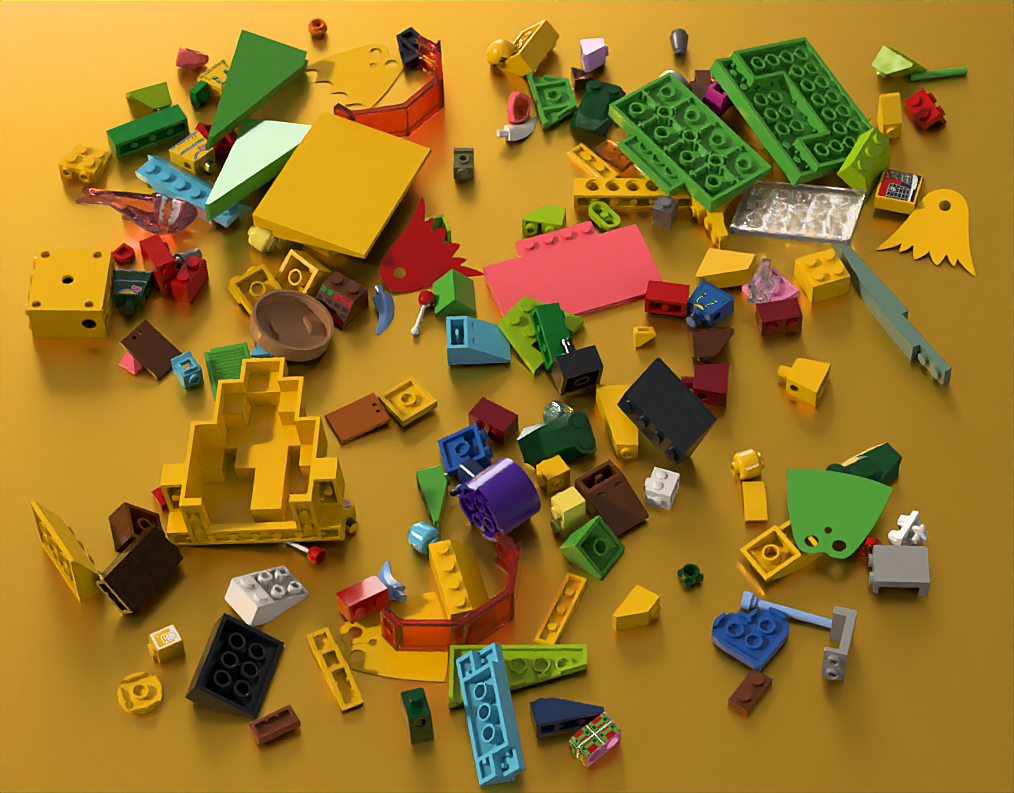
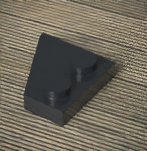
M412 27L396 35L404 69L434 53V47Z

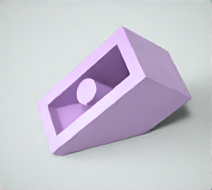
M603 38L580 40L581 60L585 72H590L606 63L605 56H609L608 44H604Z

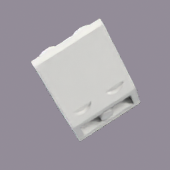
M282 565L232 578L224 599L248 625L253 627L268 623L307 598L310 593Z

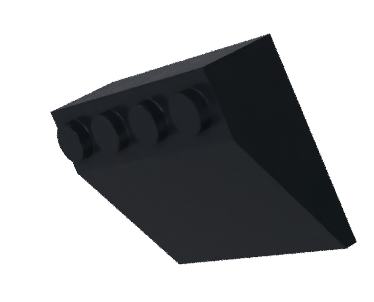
M660 357L656 358L631 385L617 404L674 467L693 454L717 421V418Z
M223 613L213 626L185 698L204 708L255 719L284 643Z

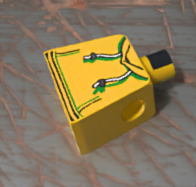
M225 59L197 77L198 82L200 80L207 82L209 97L218 101L220 100L231 65Z

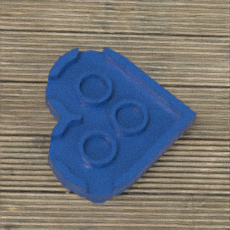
M769 607V610L762 609L757 611V609H754L749 614L737 611V613L725 615L724 612L715 619L712 628V641L718 647L759 672L789 636L787 617L780 610Z

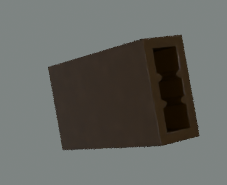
M156 525L145 528L94 581L122 615L133 613L183 560L179 548L165 537V532Z

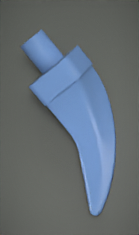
M382 285L374 288L376 296L372 298L379 313L376 335L381 334L389 326L394 315L391 293L384 292Z
M386 561L381 568L378 579L388 588L390 601L399 600L400 602H405L407 595L403 592L406 587L392 577L390 562Z

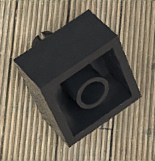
M567 338L568 342H566V339L560 341L559 344L564 354L555 356L551 373L560 396L600 383L604 366L595 345L576 350L572 338Z

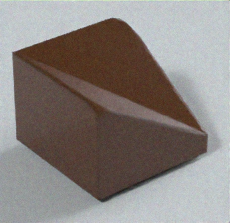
M571 67V79L574 90L586 89V84L594 80L592 74Z

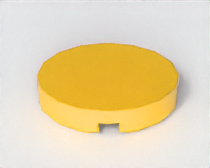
M137 672L125 677L117 690L119 704L122 708L131 714L138 715L155 710L161 704L164 696L162 682L157 676L148 675L147 672Z

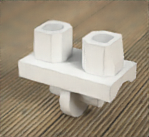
M913 510L910 516L901 515L899 517L897 525L900 531L891 530L888 534V540L891 545L912 546L917 542L924 543L927 540L926 526L919 520V511Z

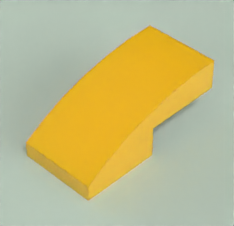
M764 481L742 482L745 523L767 522Z

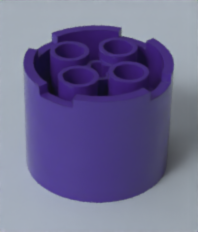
M500 458L459 486L461 494L458 496V500L464 514L471 524L475 522L484 531L482 536L492 542L503 538L536 515L541 508L540 498L534 484L524 470L508 458Z

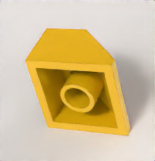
M290 249L275 280L282 289L295 290L314 297L318 294L322 283L332 272L305 251Z

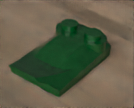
M598 80L588 82L585 94L570 123V128L607 137L614 123V120L608 116L609 104L626 96V93L620 86Z
M584 410L523 428L522 433L517 438L524 463L531 465L534 470H536V465L557 455L563 461H568L597 451L595 437Z
M886 442L871 447L841 464H831L826 468V471L851 474L888 485L898 479L902 457Z

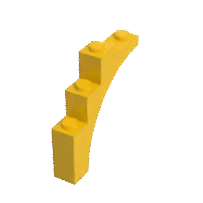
M764 147L754 150L772 167V171L764 177L773 174L774 160L767 149ZM691 197V206H689L691 217L695 218L697 224L704 223L705 228L711 232L713 243H716L720 250L727 249L728 232L723 217L730 201L709 213L694 197Z

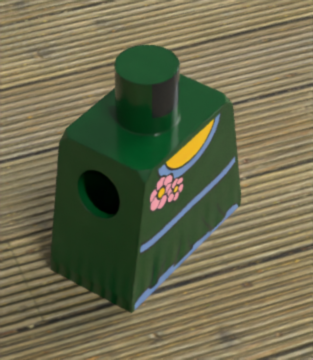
M113 270L115 306L121 308V312L125 315H131L133 309L145 308L154 288L152 271Z

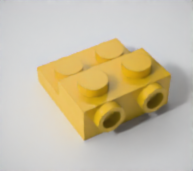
M76 143L72 151H66L59 162L60 175L97 184L113 158L112 152Z
M264 263L259 266H251L242 276H234L229 281L228 286L229 292L239 305L242 304L250 316L255 302L262 295L270 291L282 290Z

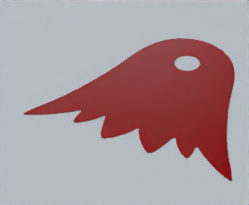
M423 197L410 222L381 261L380 276L384 284L393 291L411 293L432 286L435 281L451 269L458 271L466 277L484 275L475 269L460 266L467 261L465 258H452L459 249L460 244L443 243L447 232L446 227L431 231L433 217L425 221ZM398 267L404 268L406 271L405 277L401 279L396 278L394 270Z

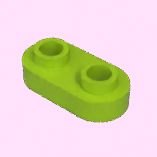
M594 201L589 205V217L603 231L609 232L620 228V217L605 202Z

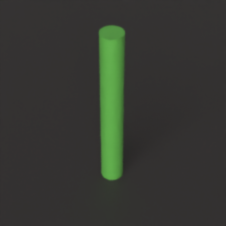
M967 67L910 73L909 79L910 81L964 75L967 74Z

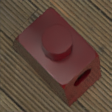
M729 363L696 365L694 377L681 376V381L689 389H693V394L703 404L726 408Z

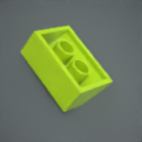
M876 127L865 132L859 137L837 173L864 201L868 199L883 171L891 161L889 139Z

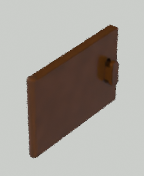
M144 320L119 343L157 380L172 369L171 359L182 354L147 320Z

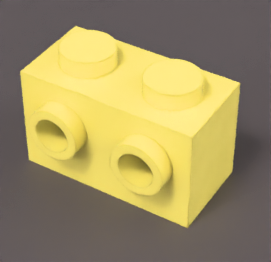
M573 486L563 492L556 493L551 498L550 525L553 531L559 533L565 539L585 525L586 500Z

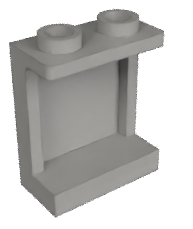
M873 545L872 554H868V567H872V572H869V585H873L874 594H878L879 587L918 588L919 595L928 596L930 577L927 546Z
M834 606L830 639L841 642L839 649L825 647L821 676L831 680L844 681L854 638L857 610Z

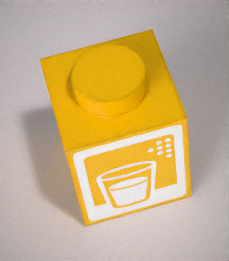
M174 624L148 634L150 644L147 645L152 657H157L160 664L185 653L183 640Z

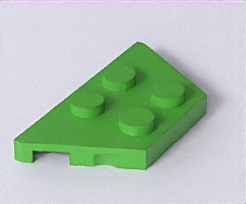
M527 72V80L543 129L550 127L577 110V103L568 78L553 77L551 75H544V78L533 76L532 72Z

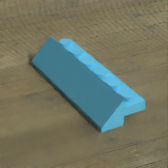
M148 155L149 160L136 171V177L150 184L153 190L160 196L167 197L169 201H182L184 204L180 205V207L206 221L205 203L214 185L164 157ZM241 200L213 220L207 222L210 224L218 222L228 227L236 219L241 221L253 210V206Z
M494 642L479 652L471 650L456 659L480 786L516 781L515 776L526 770L501 644Z

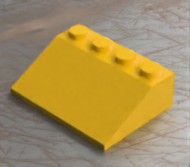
M35 500L31 501L30 504L40 542L79 601L81 602L100 592V588L94 581L102 572L99 568L95 569L93 566L94 561L89 553L85 554L83 551L84 546L81 540L74 538V532L70 524H65L60 516Z

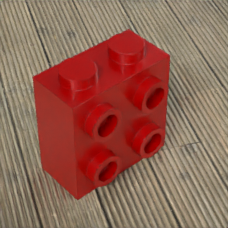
M156 234L139 241L145 271H152L154 285L161 295L172 291L171 281L177 275L178 269L176 265H178L175 254L169 252L170 249L166 240L162 241L160 236Z

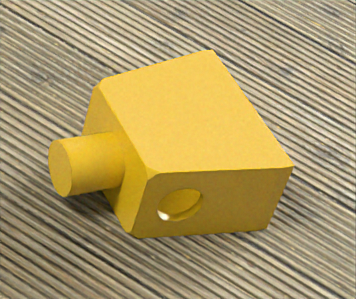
M797 358L792 368L780 365L777 377L786 379L787 393L816 406L830 377L831 364Z

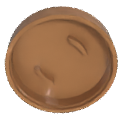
M282 289L265 293L255 302L249 319V329L255 342L269 354L275 357H285V360L302 362L315 359L326 351L333 335L334 322L326 307L315 298L299 291Z

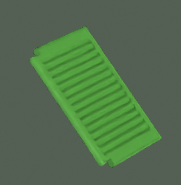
M247 342L210 349V352L204 353L215 401L218 380L240 379L242 359H250Z

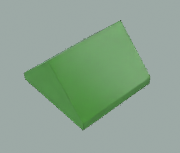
M451 269L433 283V293L436 296L434 302L435 317L476 314L473 280Z

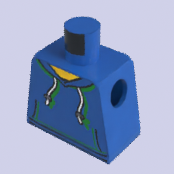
M702 280L687 301L688 317L686 321L691 327H695L699 322L707 327H712L734 311L735 298L709 282Z

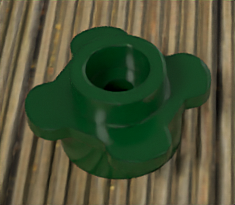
M686 564L677 571V576L682 578L683 584L687 587L692 586L695 582L703 581L704 578L695 564Z

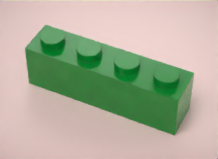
M176 104L106 130L108 143L119 159L188 133L189 126L187 117L180 106Z

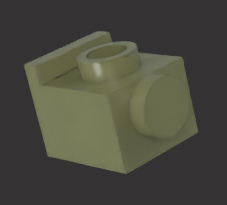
M454 148V179H474V148Z

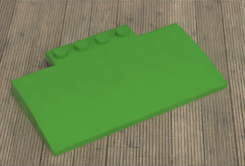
M671 72L609 104L608 116L629 135V137L618 142V148L667 196L684 188L710 213L772 171V167Z

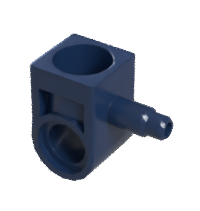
M468 458L459 466V484L450 491L452 497L461 494L459 486L484 470L476 460Z

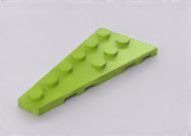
M587 644L501 645L510 691L587 669ZM450 645L449 708L464 704L456 659L471 650L479 652L489 645Z

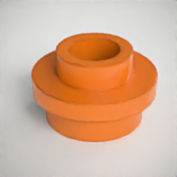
M314 18L310 21L308 30L313 35H321L327 31V24L321 18Z

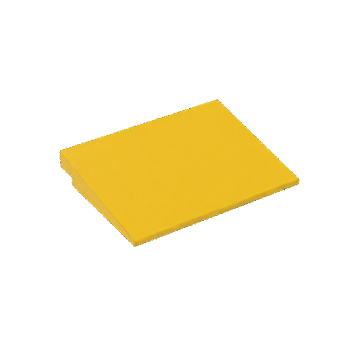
M322 110L253 212L254 226L272 230L274 237L365 259L431 154V148Z

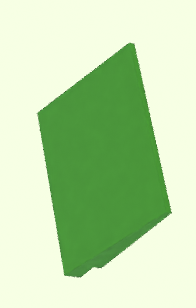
M806 37L733 51L730 57L716 59L709 70L793 186L839 171L859 137L873 128Z

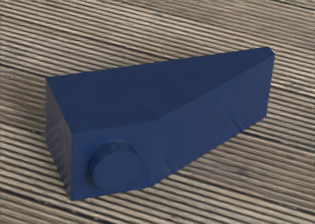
M554 697L539 698L530 702V716L536 737L584 728L604 712V708L601 706Z

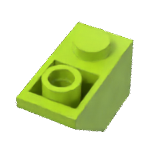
M545 205L523 216L522 233L541 235L565 228L566 207Z

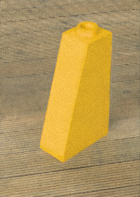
M596 384V403L616 458H638V428L617 406L631 385Z

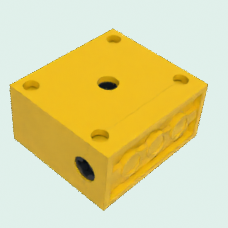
M38 249L37 257L33 259L35 270L31 272L30 276L32 286L28 288L29 302L25 303V315L29 316L28 328L32 329L33 337L107 338L114 299L113 270H116L112 249Z

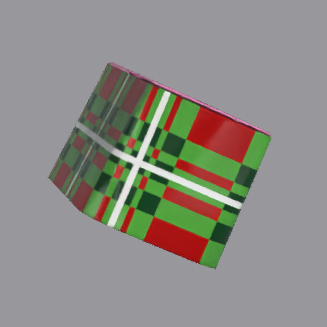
M603 712L569 740V750L588 768L620 743L621 729L606 712Z

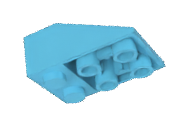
M469 316L446 317L448 365L511 362L510 342L498 325Z

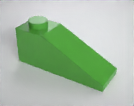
M441 465L416 471L417 487L430 523L439 532L448 496L447 486L450 485L448 473L443 472Z

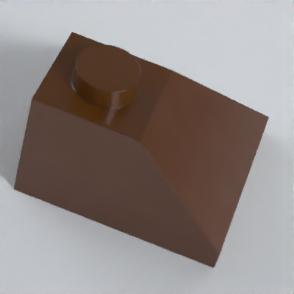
M724 326L687 330L691 356L697 358V361L710 360V356H715L732 337L734 329Z

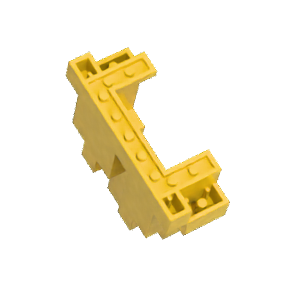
M285 357L242 359L240 379L218 380L213 421H191L185 463L163 464L160 486L170 511L167 536L174 545L345 540L347 520L343 507L345 482L338 457H327L328 442L321 416L307 417L305 412L307 387L304 376L288 377L289 370Z

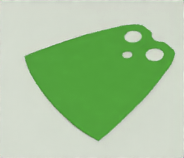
M817 469L787 470L788 512L793 536L798 548L803 552L812 554L824 551L830 557L839 559L849 557L856 551L874 527L893 488L874 480L846 473ZM830 527L832 532L827 534L824 529ZM809 535L816 536L819 543L814 547L807 546L804 542L805 538ZM837 540L845 542L846 549L841 552L835 551L832 548L833 542Z

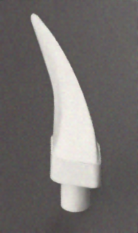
M534 116L522 125H504V129L497 130V137H505L509 141L523 139L534 130L537 124V117Z

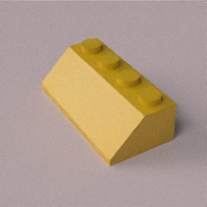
M451 539L428 544L429 560L451 630L494 621L495 616L473 548Z

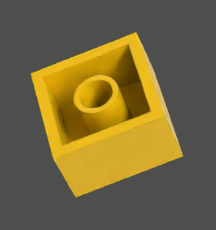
M833 248L795 259L794 276L811 304L849 293L851 276Z

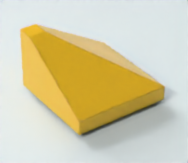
M653 326L633 328L635 347H640L656 336Z

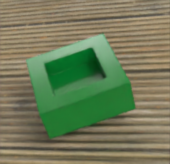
M200 80L189 91L191 105L197 108L209 97L208 84L203 80Z

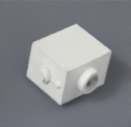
M655 467L651 477H647L645 480V503L670 510L679 489L680 474Z

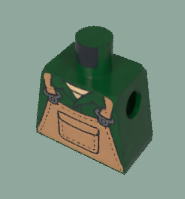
M420 687L401 692V710L411 744L433 739L432 717L424 689ZM422 719V725H415L417 720Z

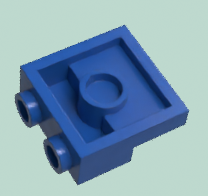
M476 423L438 440L446 473H448L450 478L458 475L459 466L468 458H473L483 468L492 465L491 458L494 457L490 446L486 445L489 437L484 429L481 430Z

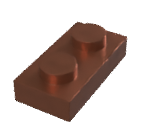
M753 668L728 699V705L748 716L770 688L773 679Z

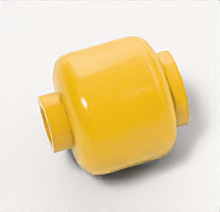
M749 449L735 454L730 467L733 475H737L741 480H747L761 474L762 469H764V461L759 452L756 453L753 449Z

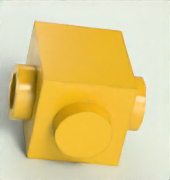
M559 455L536 465V482L540 487L543 486L547 493L558 490L570 483V469Z

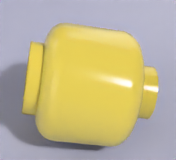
M253 225L248 231L249 244L262 253L271 252L278 243V238L274 237L272 230Z

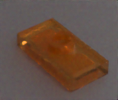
M606 139L594 148V153L622 172L634 164L618 148V145L609 139Z

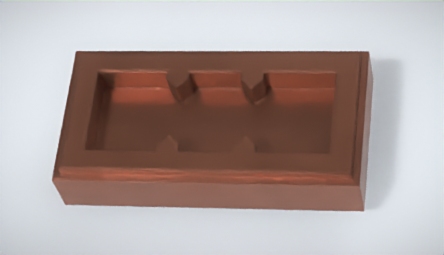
M288 705L248 725L258 745H261L300 727L301 723L291 705Z

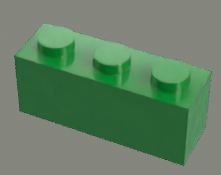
M559 303L537 305L530 314L547 371L552 370L555 356L564 354L559 344L560 341L566 339V342H568L567 338H571L570 330L565 324L564 311L561 310Z

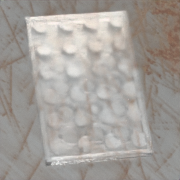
M759 180L744 191L730 225V234L850 246L867 198V190L807 184L793 186L791 183Z

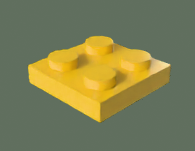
M413 376L408 377L378 395V400L383 407L403 427L438 406L437 400Z

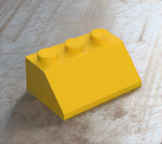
M545 19L523 30L513 42L515 49L509 58H501V64H496V67L521 77L527 75V72L535 73L539 68V63L543 62L548 57L547 53L557 45L555 42L560 35Z

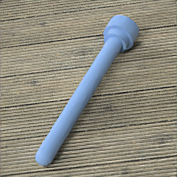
M744 591L740 608L749 610L756 607L769 610V607L780 610L785 616L831 629L832 619L761 600L753 592Z

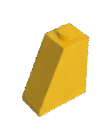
M709 248L695 275L696 283L698 286L702 280H705L717 288L751 284L754 276H757L759 272V264L756 263L754 254Z

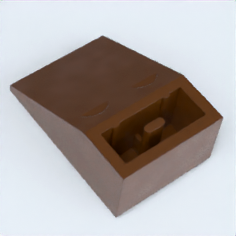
M610 459L575 479V489L586 500V509L594 517L600 516L616 537L649 518V514L626 477Z

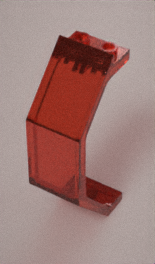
M419 36L416 39V43L419 44L417 57L420 58V63L417 67L434 78L404 103L362 110H350L338 103L333 107L334 115L397 137L410 136L445 106L440 40L437 43H433L423 36Z
M502 531L494 534V539L497 541V544L494 545V552L497 554L494 562L508 575L507 586L502 592L461 619H401L386 606L380 610L382 637L395 651L450 652V645H477L502 628L515 617L522 568V540L515 544L513 539L506 536Z

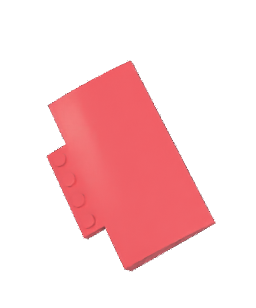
M591 221L516 241L515 248L520 257L484 266V279L502 316L523 296L545 304L559 303L561 310L581 316L645 297L649 280L663 282L636 224L597 234Z

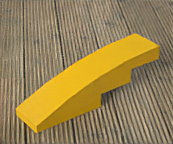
M325 627L307 634L306 638L342 712L364 704L349 666L344 661L338 645L335 644L329 628Z

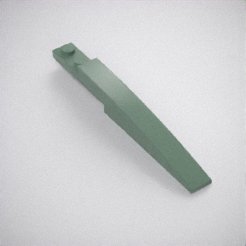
M837 232L834 233L832 248L850 274V281L883 329L910 361L918 358L919 362L925 365L931 372L933 378L937 379L942 385L950 382L952 368L907 320L909 310Z

